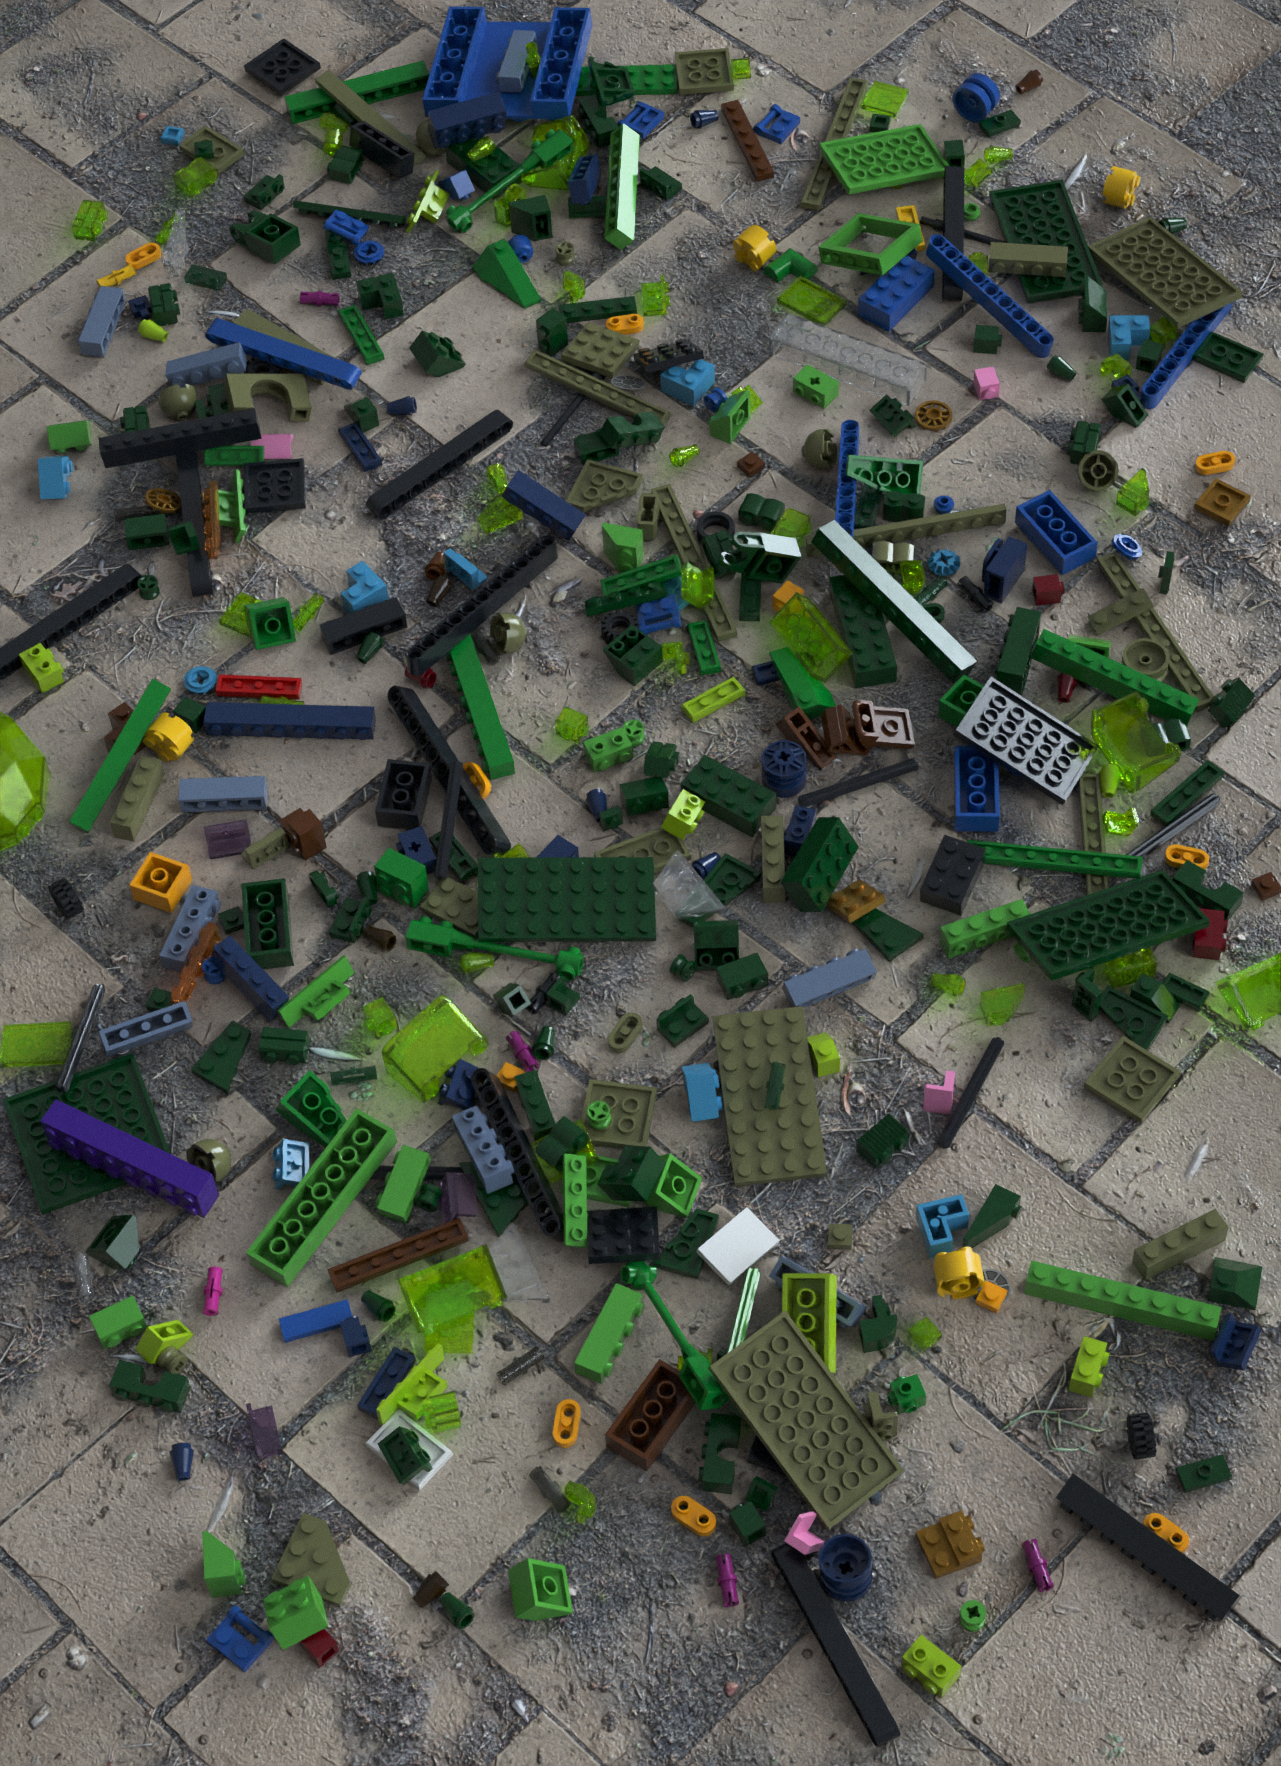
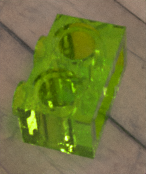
M1149 947L1105 962L1104 973L1111 987H1121L1135 983L1142 973L1154 978L1157 961Z

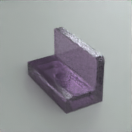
M247 819L204 826L210 859L240 855L251 844Z
M447 1172L440 1184L443 1192L444 1224L457 1219L458 1216L476 1217L477 1203L474 1175Z
M251 1403L246 1404L258 1458L283 1453L272 1405L253 1410Z

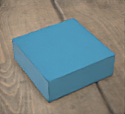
M166 126L160 138L161 143L179 146L185 134L184 129Z

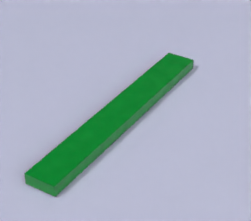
M152 678L69 821L71 825L89 833L144 738L146 731L151 726L169 695L171 688Z
M967 840L970 844L986 849V861L984 864L1134 879L1141 877L1143 857Z

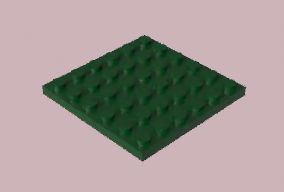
M133 1053L75 1073L69 1090L66 1093H59L55 1088L57 1080L3 1099L42 1215L128 1184L124 1179L120 1177L113 1178L101 1168L95 1169L87 1161L81 1158L79 1160L74 1159L62 1149L56 1150L48 1144L49 1141L44 1133L41 1119L56 1099L171 1154Z

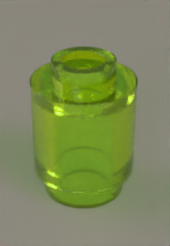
M329 129L325 134L323 150L327 155L334 156L335 151L342 146L343 135L339 129Z

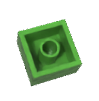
M309 1576L298 1579L291 1585L275 1591L263 1599L269 1629L283 1650L328 1627L322 1596Z

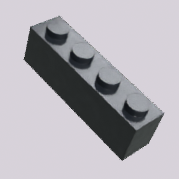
M365 121L351 126L349 146L362 149L364 156L397 178H403L413 173L415 153Z
M397 597L320 624L321 636L330 655L362 644L365 635H368L370 632L382 637L407 628L406 615Z

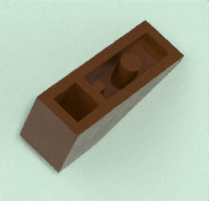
M797 707L775 724L788 741L795 742L803 748L806 758L820 770L838 758L835 753L827 752L825 740L800 707Z

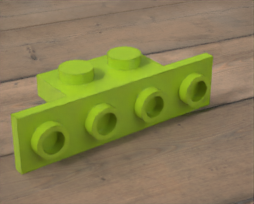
M435 170L432 176L428 174L423 183L426 186L418 194L420 200L415 202L412 207L414 213H411L406 221L408 223L406 232L408 233L414 227L420 215L433 223H436L441 215L449 193L434 185L439 173L438 170Z
M440 1343L433 1349H430L425 1354L424 1359L410 1370L409 1375L394 1387L393 1392L379 1403L376 1412L381 1425H384L398 1409L418 1420L448 1387L447 1381L433 1373L445 1359L443 1347Z

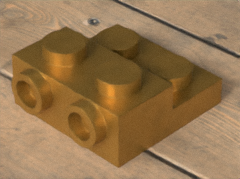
M962 1510L939 1518V1523L920 1529L915 1533L935 1579L982 1562V1552L985 1551L983 1542L980 1537H974L972 1532L974 1530L973 1521L970 1515L965 1516Z

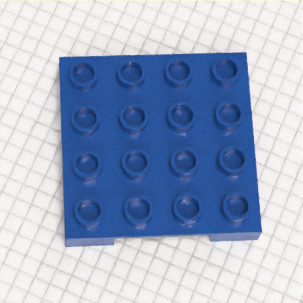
M449 7L422 99L425 117H428V111L500 92L499 84L496 83L497 72H500V63L504 60L505 49H508L509 37H512L514 30L535 31L537 48L522 93L500 92L506 108V119H511L515 122H522L527 119H546L549 122H560L563 119H570L593 26L590 8L555 7L551 22H487L484 7Z

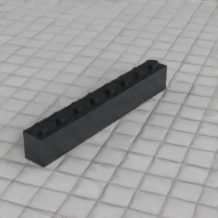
M254 408L98 439L100 455L106 469L262 439L260 423Z
M1074 1473L1056 1496L1061 1501L1059 1507L1070 1515L1073 1511L1081 1516L1079 1521L1090 1530L1095 1526L1102 1532L1100 1534L1101 1538L1111 1545L1114 1541L1122 1546L1120 1552L1131 1560L1137 1557L1143 1562L1141 1567L1151 1575H1154L1155 1572L1164 1577L1162 1580L1163 1584L1173 1591L1179 1588L1185 1593L1183 1598L1193 1606H1196L1197 1603L1206 1608L1204 1614L1215 1622L1218 1619L1225 1622L1242 1598L1234 1590Z

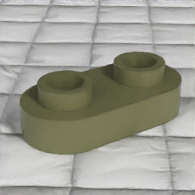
M631 1012L621 1017L608 1035L610 1050L615 1053H623L630 1048L643 1029L640 1015Z

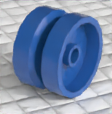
M973 73L955 90L952 101L955 109L962 117L971 122H979L984 120L999 103L1000 92L994 81L988 76L981 73Z

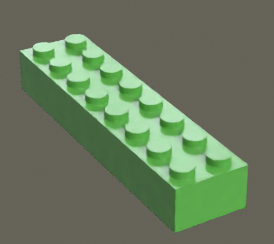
M356 1108L247 1250L246 1255L250 1265L289 1287L397 1144L394 1130Z

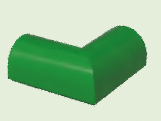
M791 248L764 268V274L777 283L790 273L805 282L818 272L817 265Z

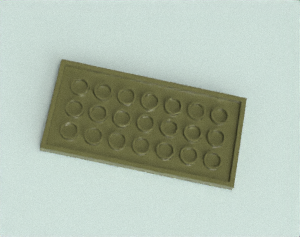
M1148 217L1088 245L1090 253L1095 259L1177 328L1242 298V291L1152 217Z
M803 1006L712 1016L734 1187L827 1177Z
M786 1311L779 1314L708 1367V1370L812 1511L817 1513L816 1517L826 1530L832 1528L904 1471Z

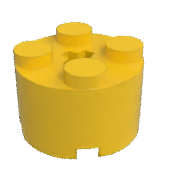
M1113 166L1110 170L1114 171L1112 175H1107L1102 195L1106 196V200H1102V202L1126 209L1129 205L1133 206L1135 187L1139 186L1141 177L1137 175L1136 171Z
M758 225L748 226L733 241L735 259L740 263L745 262L753 271L760 269L776 253L777 247L774 240L770 241L768 239V232Z
M167 712L161 713L146 731L143 743L147 747L152 748L164 762L178 760L194 741V737H191L192 730L188 724L177 716L174 718L169 717L170 713Z
M962 1247L958 1251L940 1252L935 1255L933 1269L937 1292L941 1297L945 1298V1294L951 1295L952 1299H964L976 1295L978 1288L982 1287L983 1289L985 1287L980 1256L972 1252L971 1247Z

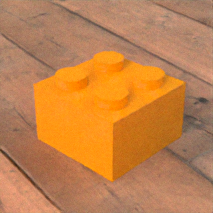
M149 852L129 886L133 900L172 913L190 885L192 876L189 865Z

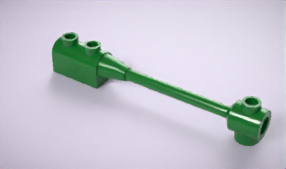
M553 129L549 130L545 135L546 140L542 143L539 140L535 141L531 145L532 150L521 163L519 168L467 208L462 205L457 208L454 205L450 206L446 210L447 216H445L449 226L456 232L459 230L462 233L467 232L473 225L471 213L523 173H527L539 166L545 172L573 151V140L561 129L556 132Z
M425 916L420 917L419 921L412 920L405 936L407 949L450 958L453 949L477 948L554 964L558 972L557 974L565 977L566 981H572L575 976H580L584 963V955L580 954V949L576 947H569L567 951L561 950L555 956L492 942H478L476 938L453 928V924L449 921H441L440 925L432 924V920Z
M646 1261L627 1262L621 1268V1280L624 1284H632L636 1290H644L678 1343L684 1359L679 1377L700 1410H708L723 1406L729 1400V1397L708 1370V1367L711 1366L710 1362L688 1343L652 1285L657 1277L656 1267L654 1265L648 1266Z

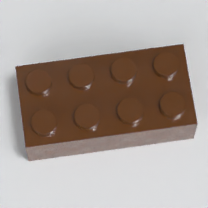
M660 1359L605 1434L607 1448L646 1472L695 1405V1401L679 1377L680 1371Z

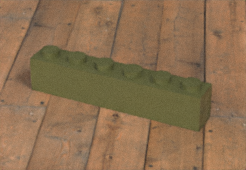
M248 308L232 322L332 357ZM305 375L311 381H315L320 385H323L325 383L324 381Z

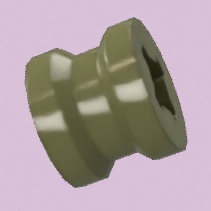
M563 241L556 245L557 263L563 266L571 265L575 261L573 244Z
M169 1346L158 1357L157 1365L161 1368H166L167 1372L179 1374L185 1368L188 1359L185 1355L178 1354L174 1346Z

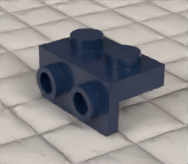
M460 1058L453 1064L450 1063L444 1072V1076H446L445 1082L442 1083L438 1090V1095L440 1096L438 1104L443 1105L445 1102H449L463 1110L471 1108L476 1092L471 1082V1076L478 1067Z
M1227 1314L1225 1320L1220 1324L1218 1336L1212 1343L1210 1350L1217 1366L1244 1371L1261 1333L1259 1326L1236 1322L1233 1314Z

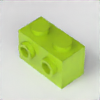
M41 643L19 654L23 668L41 693L64 682L62 677L64 670L59 662L55 663L50 649H45Z
M683 789L666 816L661 828L684 840L687 833L692 835L705 811L702 808L705 801Z
M1083 1336L1071 1376L1069 1391L1092 1398L1095 1387L1100 1388L1104 1375L1100 1373L1102 1366H1107L1110 1353L1106 1352V1342Z
M923 1635L916 1639L902 1656L901 1661L902 1669L906 1675L912 1679L916 1677L923 1683V1687L932 1695L937 1694L941 1698L961 1675L962 1666Z

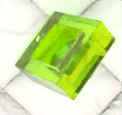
M925 1317L908 1329V1334L922 1351L942 1338V1333L928 1317Z

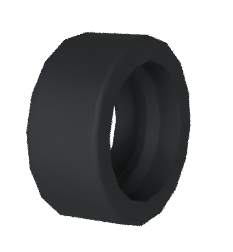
M719 511L708 512L702 515L696 526L698 542L700 543L704 537L709 536L704 530L714 525L725 527L728 530L726 532L727 535L730 534L733 537L735 534L734 520L730 515Z

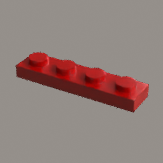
M219 674L216 694L217 696L299 700L302 679Z

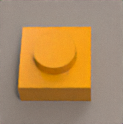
M505 1062L497 1076L503 1088L515 1093L514 1076L526 1073V1071Z
M985 1281V1287L978 1294L975 1304L998 1313L1008 1290Z

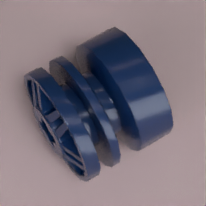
M788 740L769 744L761 756L762 785L775 792L776 797L790 798L799 794L806 784L805 751L797 743Z
M850 1534L835 1535L828 1539L821 1547L818 1556L821 1586L826 1594L835 1600L844 1602L857 1600L864 1596L871 1587L873 1575L870 1549L865 1541Z

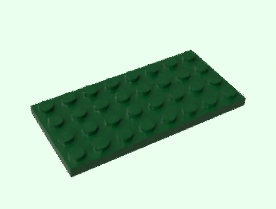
M1063 179L989 192V198L1006 243L1068 247L1066 277L1017 274L1027 303L1079 295L1080 284L1084 283V276L1090 277L1103 287Z
M653 857L478 858V942L656 941Z
M1160 870L1007 922V930L1045 975L1053 981L1209 927L1210 920L1166 872Z

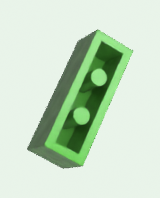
M402 1145L401 1150L396 1151L393 1159L394 1168L392 1172L387 1173L384 1182L386 1188L384 1193L379 1194L376 1201L380 1215L403 1223L407 1222L431 1162L429 1153L406 1145Z

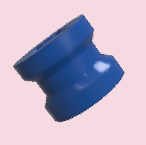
M715 388L711 394L704 396L703 401L705 406L715 413L728 398L723 390Z
M211 957L203 962L202 970L208 983L215 985L225 980L226 976L211 962Z

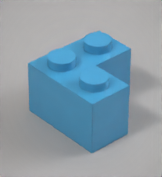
M1149 315L1109 316L1108 345L1110 360H1129L1131 346H1142L1145 339L1149 340Z
M700 359L696 360L688 370L677 365L668 367L660 375L661 392L695 406L715 382V365Z
M51 456L38 459L40 499L68 497V494L71 492L70 482H67V477L70 476V472H73V462L69 460V456Z
M364 561L346 570L350 588L341 592L343 608L348 614L389 600L386 584Z
M709 1062L681 1066L692 1122L719 1118L718 1110H722L721 1097L716 1096L715 1088H719V1080L715 1069H711Z
M962 1194L917 1205L916 1221L929 1259L935 1258V1255L940 1252H952L953 1238L951 1232L968 1228L969 1212Z

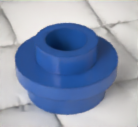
M939 496L934 500V508L939 514L950 513L954 508V501L949 496Z

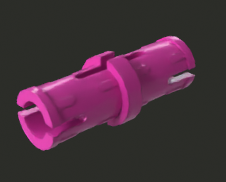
M213 1266L208 1268L207 1286L204 1287L203 1291L205 1295L203 1313L208 1316L218 1314L219 1297L222 1295L223 1290L221 1288L223 1269Z

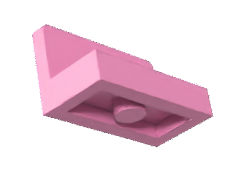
M261 434L262 439L251 441V446H264V459L291 458L293 434Z
M946 1070L944 1086L925 1084L923 1111L950 1115L954 1092V1071Z
M814 1511L800 1514L784 1540L804 1555L819 1551L825 1542L808 1531L817 1516V1513Z

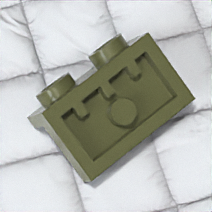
M282 828L270 832L266 837L250 844L241 853L242 857L252 869H255L289 848L286 832Z

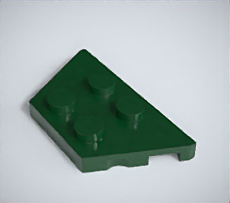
M589 56L588 66L601 107L633 98L634 89L627 68L613 65L607 61L601 64L594 61L595 57Z
M471 1162L459 1163L463 1170V1175L498 1238L501 1237L506 1227L511 1222H514L519 1216L520 1211L529 1204L515 1173L511 1174L512 1184L487 1194Z

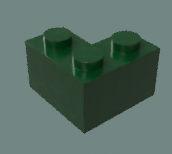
M393 273L356 281L362 310L381 307L385 320L404 316L401 295Z
M633 1146L624 1165H606L597 1185L612 1200L647 1201L666 1163L651 1146Z

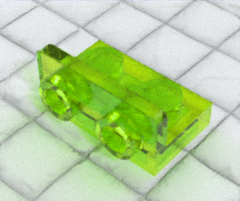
M664 274L660 275V282L641 283L643 315H667L666 307H670V298L665 293H669L668 281H664Z
M685 563L682 566V599L699 609L710 603L714 599V568L709 566L701 571L690 563Z

